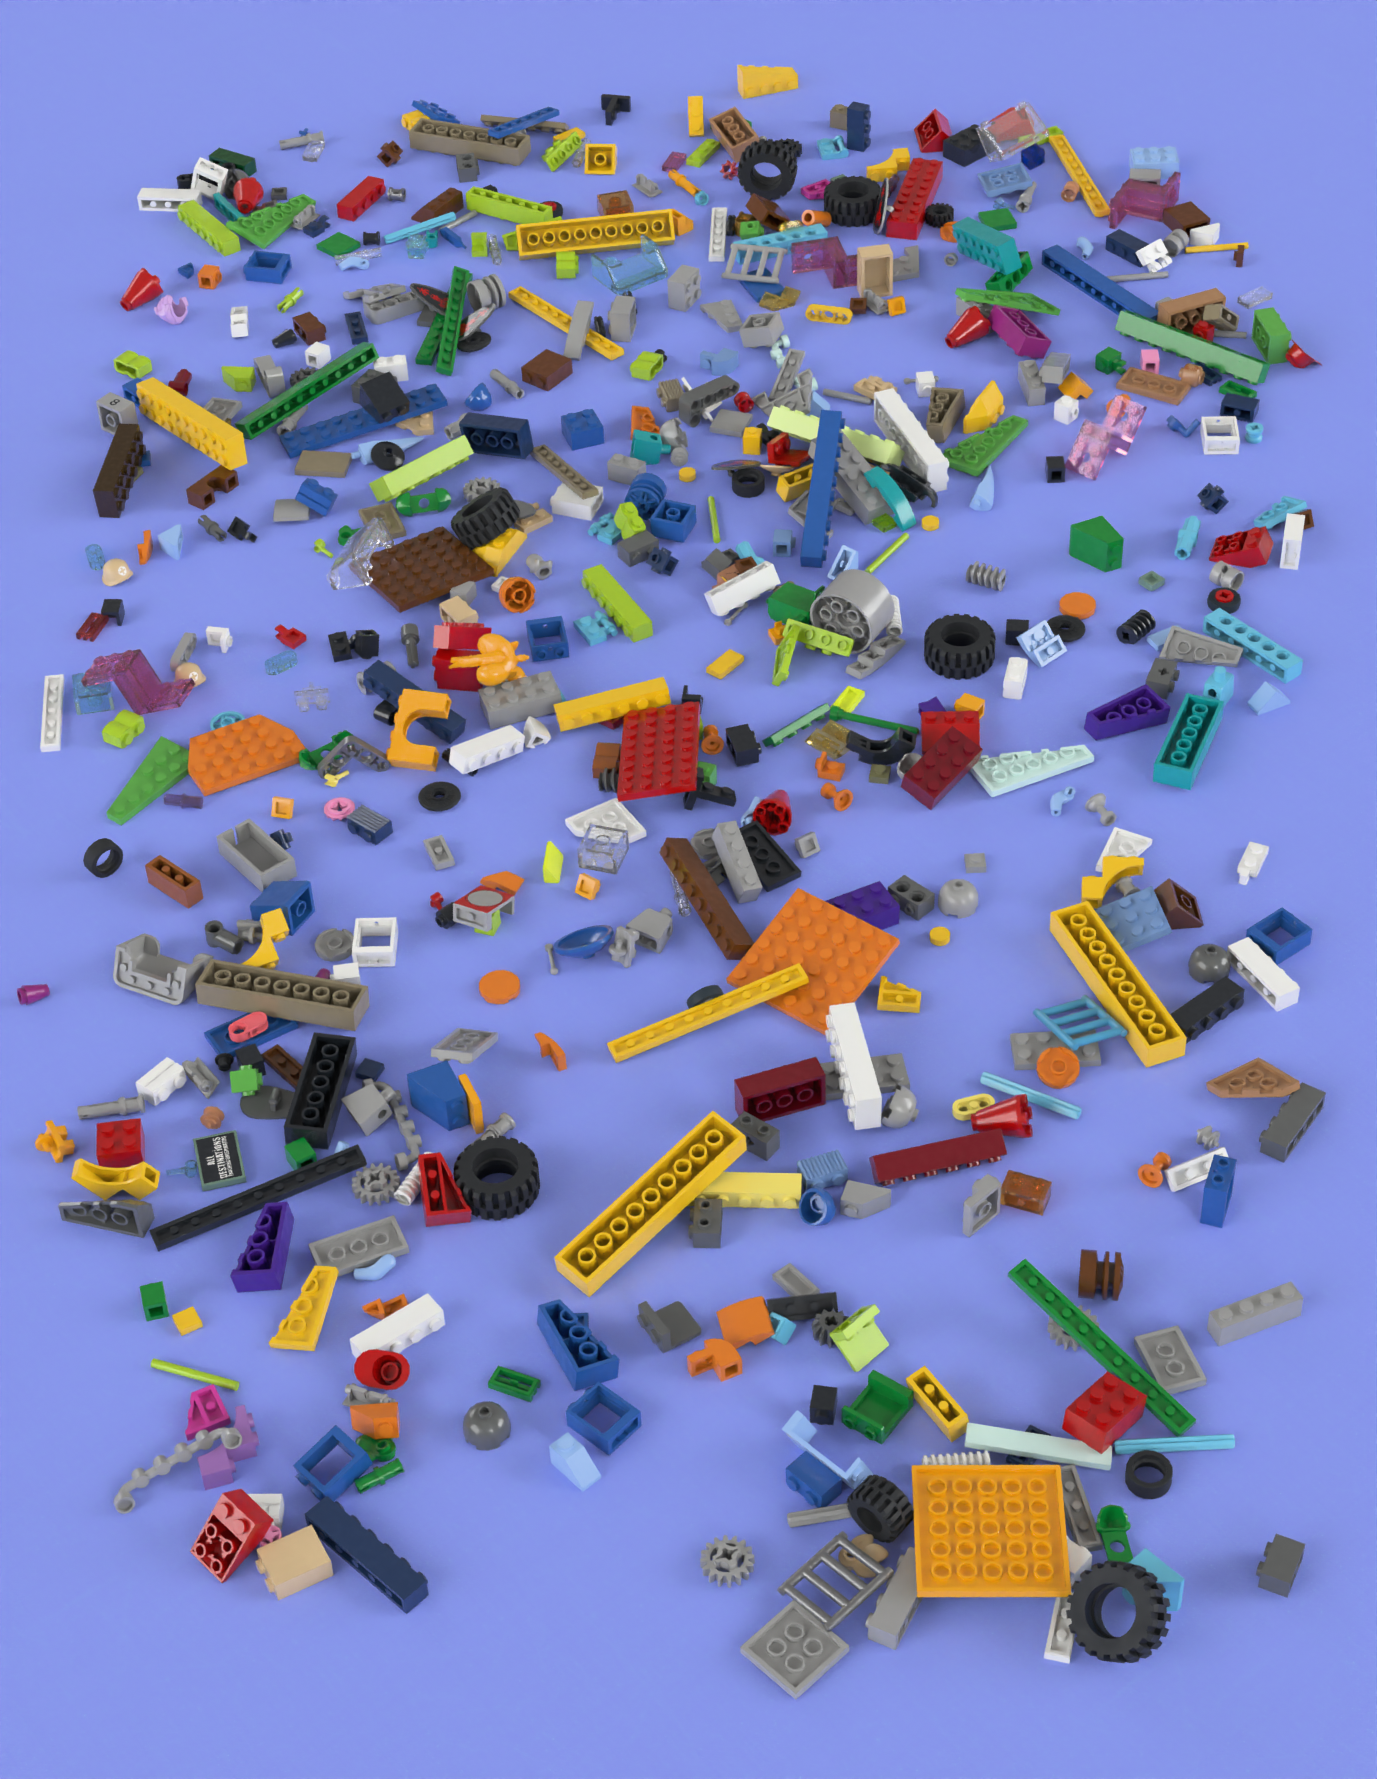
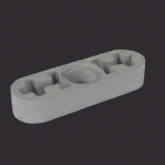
M185 632L170 660L172 672H175L179 665L188 662L197 643L195 633Z

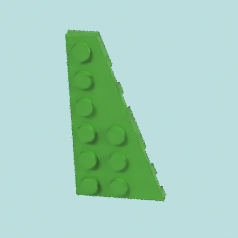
M301 194L289 199L286 203L282 204L280 202L275 207L271 208L269 206L252 212L248 217L244 218L242 216L237 221L226 222V227L260 248L265 249L290 228V225L294 223V216L298 215L308 205L315 206L316 201L305 194Z
M957 288L955 292L965 302L975 301L978 303L995 304L1057 316L1060 313L1059 308L1032 293Z
M1012 415L999 422L998 426L994 428L989 427L985 429L984 433H977L959 442L957 447L945 449L943 455L948 459L950 468L978 477L1028 426V420Z
M161 736L106 812L108 819L122 826L189 774V750Z

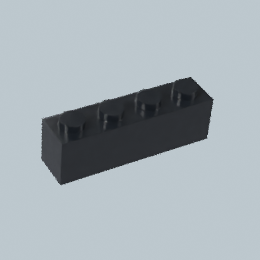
M1225 976L1170 1015L1187 1037L1186 1044L1191 1040H1195L1205 1030L1211 1029L1215 1023L1225 1019L1235 1009L1238 1010L1244 1003L1245 989Z

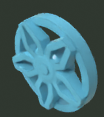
M234 711L219 713L210 722L211 731L244 720L245 717Z

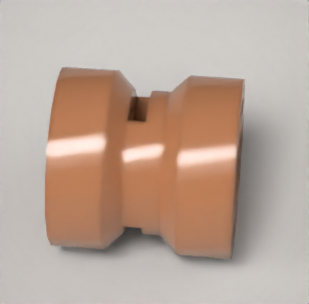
M1068 181L1061 192L1062 199L1066 202H1073L1079 192V185L1074 181Z

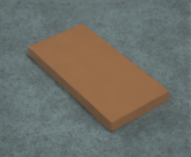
M1129 367L1116 383V389L1174 405H1179L1192 388L1190 384L1184 383L1181 380L1134 367Z

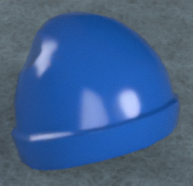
M480 383L464 403L471 410L483 411L492 404L491 394L486 385Z
M813 1187L803 1193L799 1201V1214L806 1224L821 1226L831 1222L836 1214V1207L832 1196L820 1187Z

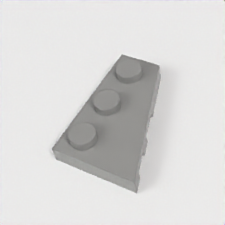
M722 300L720 302L700 305V310L703 313L706 312L710 319H715L717 325L727 333L737 332L743 325L732 300Z

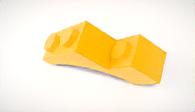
M688 96L689 137L704 136L703 96Z
M908 148L893 149V153L888 160L877 165L866 166V178L876 182H883L885 177L889 181H897V171H908L910 167Z
M1103 856L1102 877H1082L1081 903L1088 901L1095 909L1102 907V901L1106 892L1120 878L1143 875L1144 858L1136 856Z
M281 908L261 914L262 942L255 954L242 964L272 970L276 968L279 957L272 941L275 943L281 942L289 934V928Z
M79 1158L74 1163L71 1179L103 1200H107L122 1189L138 1200H141L157 1189L160 1172L144 1161L125 1168H108Z

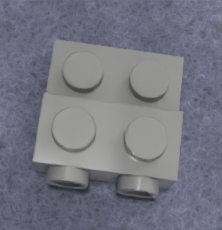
M987 1174L982 1179L976 1180L972 1186V1196H969L963 1204V1234L969 1238L1000 1213L1001 1182L996 1177Z

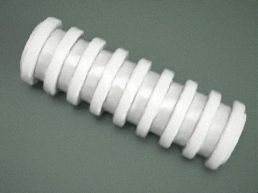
M891 595L894 603V615L886 626L887 635L892 634L898 637L903 632L899 599L895 595Z
M418 1162L394 1193L396 1200L405 1206L411 1205L421 1191Z
M985 1450L983 1453L976 1451V1454H973V1452L968 1454L961 1452V1455L953 1453L952 1456L949 1453H946V1456L938 1454V1457H935L934 1454L930 1457L923 1455L922 1465H991L990 1454Z

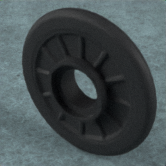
M474 332L468 338L459 341L457 348L463 352L481 350L490 344L491 336L485 332Z
M1059 615L1047 621L1054 636L1059 634L1062 642L1078 640L1085 633L1084 623L1073 616Z
M449 782L428 784L422 788L418 795L421 806L430 811L451 809L457 805L461 798L459 788ZM444 795V797L436 798L435 796Z

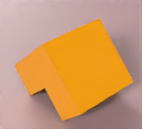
M671 209L674 234L680 236L694 229L693 220L677 210Z
M1072 371L1064 379L1063 383L1057 387L1064 395L1077 399L1080 395L1087 399L1093 392V389Z

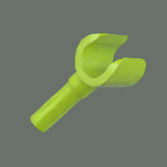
M317 539L314 542V545H316L314 551L316 553L321 551L330 558L333 557V554L324 548L326 544L322 539Z

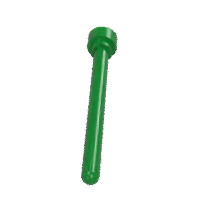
M832 705L829 714V720L836 722L845 719L895 731L902 727L916 735L919 734L917 727L844 712V709H841L839 706Z

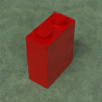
M438 648L436 655L432 657V666L435 667L434 681H437V689L478 692L479 689H482L483 684L479 683L476 676L477 669L480 666L449 668L453 664L451 663V657L473 656L481 654V652Z

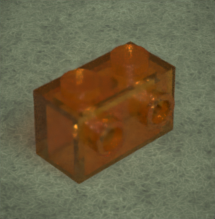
M1008 1170L1001 1186L1000 1204L1043 1216L1051 1197L1052 1182Z

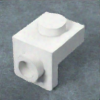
M207 627L208 645L221 646L222 653H226L233 642L229 628Z

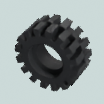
M933 203L926 208V223L929 226L933 225L934 228L936 226L941 228L945 223L954 220V208L949 206V204L936 203L935 205Z

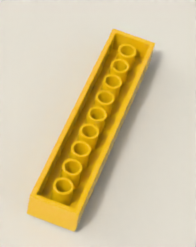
M671 209L516 225L519 261L556 257V252L575 251V255L673 245L675 242Z
M154 377L136 383V394L139 398L141 414L229 470L248 464L244 437L241 431Z
M1085 901L1051 912L1050 932L1107 1013L1127 1030L1128 1033L1125 1038L1147 1068L1184 1056L1187 1037L1090 903Z
M712 1111L554 1257L557 1271L588 1297L593 1295L747 1150L746 1136L716 1112Z

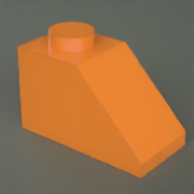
M398 1402L350 1406L352 1429L373 1439L399 1438L400 1416Z

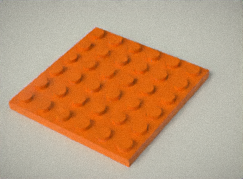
M797 888L726 980L728 984L738 989L800 963L808 976L809 983L766 1000L764 1003L826 1035L825 1031L829 1029L826 1024L829 1006L855 1002L898 947L900 941L889 933Z

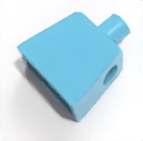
M1223 666L1215 667L1214 672L1205 682L1203 697L1224 701L1225 706L1233 696L1234 675L1226 672V668Z

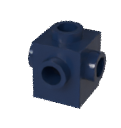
M1208 483L1197 495L1201 500V506L1206 510L1210 509L1215 514L1229 502L1223 495L1224 490L1218 485L1213 486L1211 483Z
M654 547L646 563L652 566V571L658 574L663 572L671 576L679 560L671 556V551L663 547L661 550Z

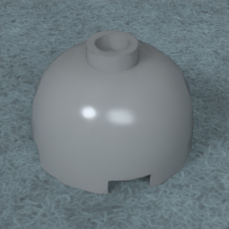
M677 417L666 421L659 431L662 444L671 445V452L678 447L684 449L688 447L686 432H682L679 426L682 423Z
M950 880L939 891V910L946 916L949 913L951 915H958L960 919L969 917L976 912L979 900L978 892L974 885L967 880Z
M898 1083L893 1088L894 1095H891L890 1099L888 1098L881 1114V1124L893 1129L902 1128L909 1121L914 1122L919 1112L916 1109L917 1100L913 1092Z

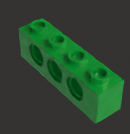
M1028 251L1018 252L1022 263L1021 268L1008 275L996 271L985 283L986 289L1012 292L1033 269Z

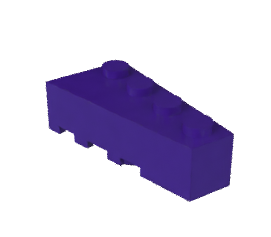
M1145 684L1087 712L1084 730L1095 740H1100L1166 724L1171 707Z
M288 1202L265 1204L255 1224L256 1229L253 1235L249 1236L244 1253H241L238 1258L237 1268L233 1269L230 1274L237 1293L282 1289L294 1224V1217Z

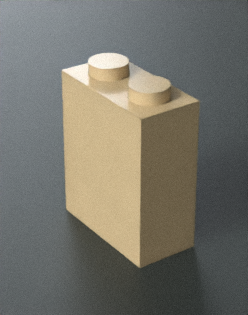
M312 1525L256 1549L258 1554V1560L255 1561L260 1574L265 1573L267 1578L264 1580L270 1593L274 1592L278 1601L334 1576L331 1560Z

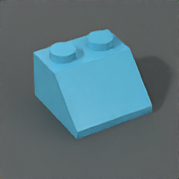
M1145 1548L1129 1563L1146 1568V1572L1153 1573L1157 1577L1156 1583L1162 1584L1166 1590L1163 1597L1169 1598L1170 1607H1166L1167 1611H1178L1181 1608L1185 1579ZM1123 1588L1122 1595L1129 1604L1135 1605L1132 1595L1127 1589Z

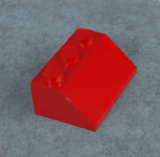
M934 109L914 128L922 153L942 152L943 140L952 136L948 119L937 109Z
M979 711L921 712L922 754H925L952 726L980 746Z

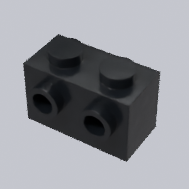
M748 724L726 728V744L736 766L759 762V754L762 753L759 742L756 743L755 733L750 730Z

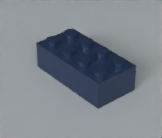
M468 412L459 422L461 435L466 436L474 453L526 459L534 449L528 419Z

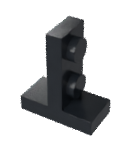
M601 95V108L606 110V125L612 126L617 118V113L620 111H631V96Z
M697 767V787L695 791L685 792L683 797L684 809L692 811L697 798L734 807L736 803L735 790L729 787L715 786L709 782L703 783L705 779L703 768Z

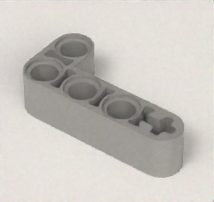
M412 291L383 301L363 302L364 315L371 323L376 325L422 311L425 303L417 298Z
M270 355L254 358L256 372L269 398L277 397L285 392L286 388L281 366L276 367Z

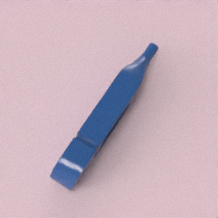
M448 227L440 229L441 236L457 248H467L463 244L461 237Z

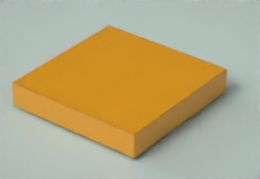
M467 1074L458 1075V1081L467 1098L469 1121L476 1134L484 1132L481 1101Z

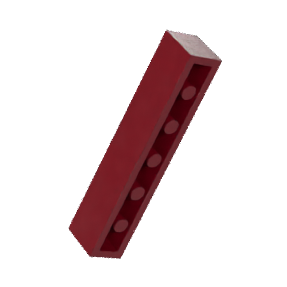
M999 1128L869 1157L874 1183H881L883 1187L895 1184L894 1180L903 1178V1182L915 1180L918 1174L924 1173L925 1177L938 1175L937 1170L945 1169L947 1173L959 1170V1166L967 1164V1168L979 1166L980 1161L987 1159L988 1163L1002 1161L1001 1156L1007 1155L1002 1130Z

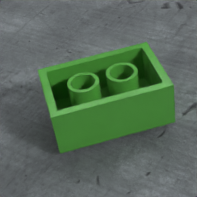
M1274 307L1254 310L1251 338L1261 355L1270 364L1287 362L1285 355L1290 349L1289 341H1291L1292 336L1285 323L1281 320L1279 313L1275 311Z

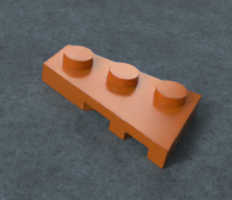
M632 406L630 440L633 438L634 429L659 434L660 428L656 426L655 418L649 407Z

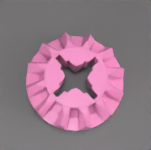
M343 797L334 798L324 806V814L333 821L347 819V815H350L355 810L354 802Z

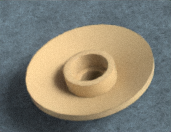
M760 465L764 470L771 472V476H781L782 473L794 469V467Z

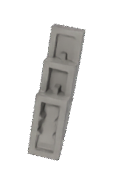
M577 301L563 356L580 361L582 348L585 347L586 336L589 334L594 302Z
M890 634L872 642L868 651L858 655L857 662L846 667L845 673L860 680L888 662L906 644V641Z

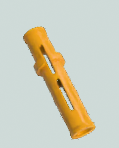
M675 169L669 171L668 177L693 197L701 191L688 181L683 174H679Z

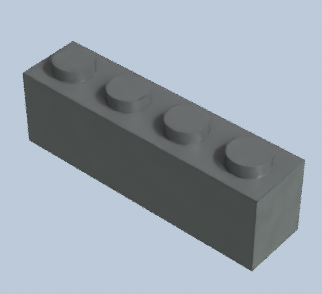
M1302 1082L1300 1089L1292 1092L1289 1096V1101L1281 1105L1278 1116H1273L1267 1131H1262L1259 1137V1142H1261L1260 1152L1284 1163L1324 1108L1326 1092Z

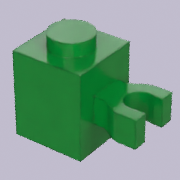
M1107 347L1096 354L1095 369L1107 375L1113 371L1122 375L1126 372V369L1122 368L1126 365V361L1121 360V352Z

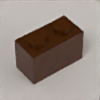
M311 312L292 317L294 331L308 346L315 342L326 340L325 325L321 324L318 318Z

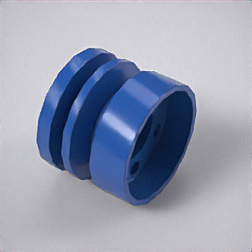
M652 473L638 474L630 485L624 503L632 502L638 510V516L643 520H649L666 496V485L660 477Z

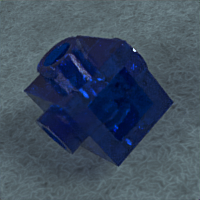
M1037 143L1021 150V162L1029 170H1032L1045 163V150Z

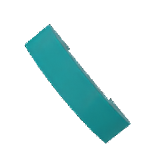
M876 466L863 474L873 489L875 487L878 488L894 512L895 516L893 519L902 532L917 524L911 506L902 490L882 468Z

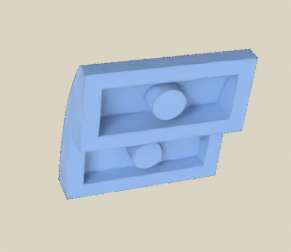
M1046 620L1039 622L1016 637L1025 653L1039 668L1067 651L1059 634L1054 636Z

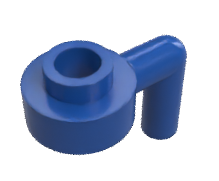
M1172 415L1166 420L1168 422L1167 426L1172 431L1177 430L1186 438L1201 424L1195 419L1186 429Z

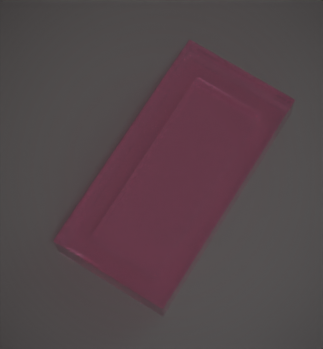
M672 151L662 165V171L669 172L672 169L678 171L687 158L686 154Z

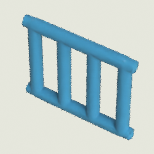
M1083 995L1081 999L1042 1010L1036 1008L1033 1011L1036 1018L1073 1051H1076L1080 1046L1121 1035L1125 1037L1128 1033L1122 1025L1087 995ZM1085 1006L1089 1008L1088 1010L1051 1020L1049 1016ZM1094 1016L1101 1018L1066 1029L1059 1027ZM1108 1025L1112 1028L1077 1039L1070 1037Z

